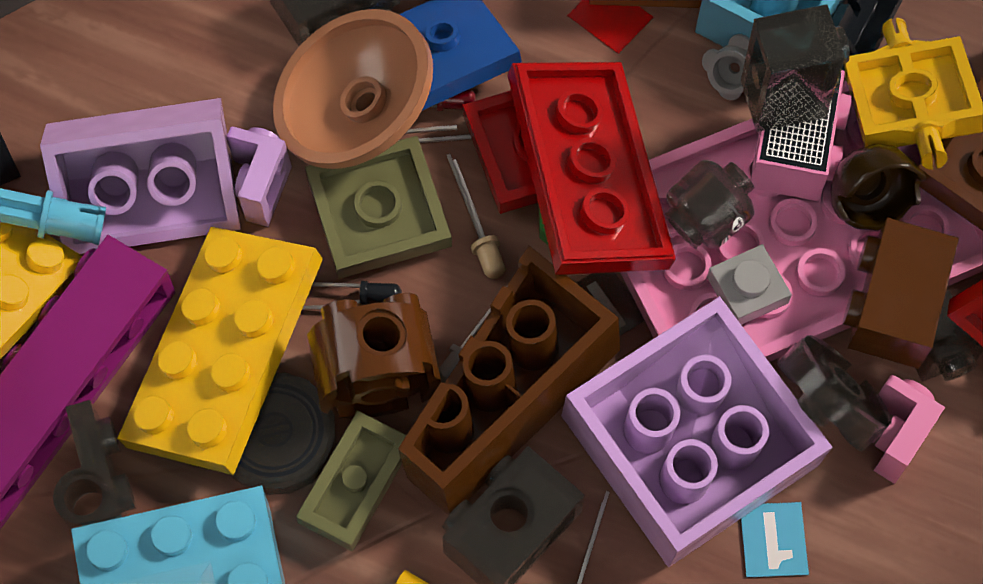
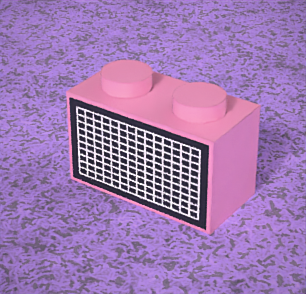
M774 58L766 87L749 188L819 201L826 180H833L835 171L842 161L843 147L833 145L835 130H845L852 96L841 94L845 71Z

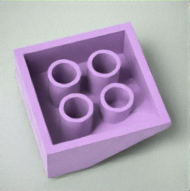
M720 296L567 394L561 415L668 568L814 470L833 448Z

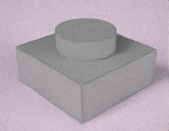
M763 244L710 267L707 274V279L716 295L721 297L741 325L788 304L792 296Z

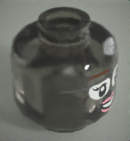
M702 160L669 189L666 194V201L670 209L664 216L675 231L694 249H697L701 244L711 249H717L726 243L754 216V205L748 194L755 187L748 176L733 162H729L723 168L714 161Z

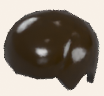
M872 144L852 151L839 163L832 180L831 200L834 211L842 221L855 229L879 231L882 229L887 217L900 221L912 206L921 203L920 182L925 181L926 176L910 157L895 146Z

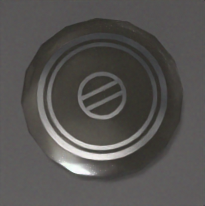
M286 372L275 374L234 475H230L236 482L238 481L250 488L262 485L265 495L290 494L312 484L322 473V469L326 466L337 445L336 420L332 410L328 414L321 411L317 388L311 382Z

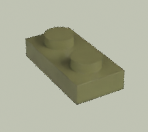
M357 410L296 516L298 524L353 552L402 465L398 448L406 435Z

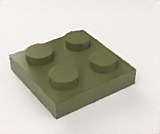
M418 136L399 140L375 158L352 167L339 169L320 168L312 165L305 167L307 180L338 279L452 247V236Z

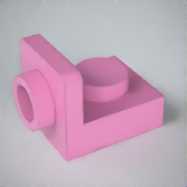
M890 375L874 401L877 406L894 416L875 444V447L885 452L874 471L895 484L945 407L936 402L933 394L920 383L909 379L901 380L894 375Z

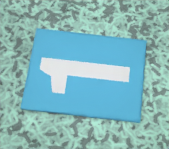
M801 502L762 504L741 518L746 577L809 575Z

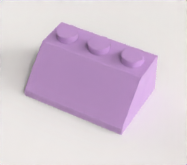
M221 98L46 124L40 148L49 189L53 191V197L82 204L107 207L99 245L107 235L131 247L207 235L210 227L231 231L241 230L237 197L235 196L231 152L226 139L227 129ZM60 236L62 244L79 254H85L91 248L97 249L99 246L79 241L78 239Z

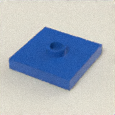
M430 0L399 14L408 19L420 31L431 50L433 79L422 111L509 71L512 63H522L520 50L482 0Z

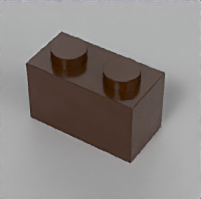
M888 217L877 238L867 235L857 266L858 271L867 273L862 291L852 290L843 319L844 325L853 327L847 348L919 369L933 347L959 238Z

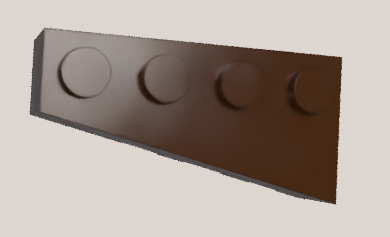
M530 245L518 261L519 268L507 287L502 286L491 303V312L475 337H469L458 354L459 362L445 383L441 382L398 448L407 478L450 517L564 406L567 394L592 379L620 351L619 317L567 275H556L553 264Z

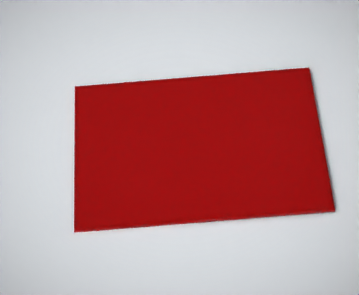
M582 0L567 15L618 54L654 18L640 6L589 5V0Z

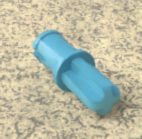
M0 188V222L37 229L38 238L44 239L45 234L99 245L107 207L82 204L53 197V191L47 190L45 197Z

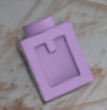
M230 127L226 139L232 158L235 162L243 164L236 179L235 196L239 198L246 221L268 227L292 168L286 143L273 132L263 128L252 127L249 130Z

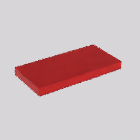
M622 62L512 63L507 77L555 274L669 270L676 257Z

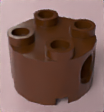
M399 293L384 299L381 303L358 306V303L354 300L343 299L328 303L321 308L323 320L314 324L307 337L322 412L328 414L333 409V406H336L338 418L353 419L357 410L373 418L409 409L407 397L419 392L422 403L432 397L441 383L428 315L425 310L420 308L419 298L416 294Z

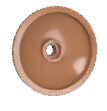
M367 9L345 14L328 22L311 34L297 48L287 62L275 90L273 101L274 124L280 139L285 141L286 147L307 164L320 168L339 169L364 163L393 146L414 124L427 101L431 89L433 59L424 36L405 17L381 9Z

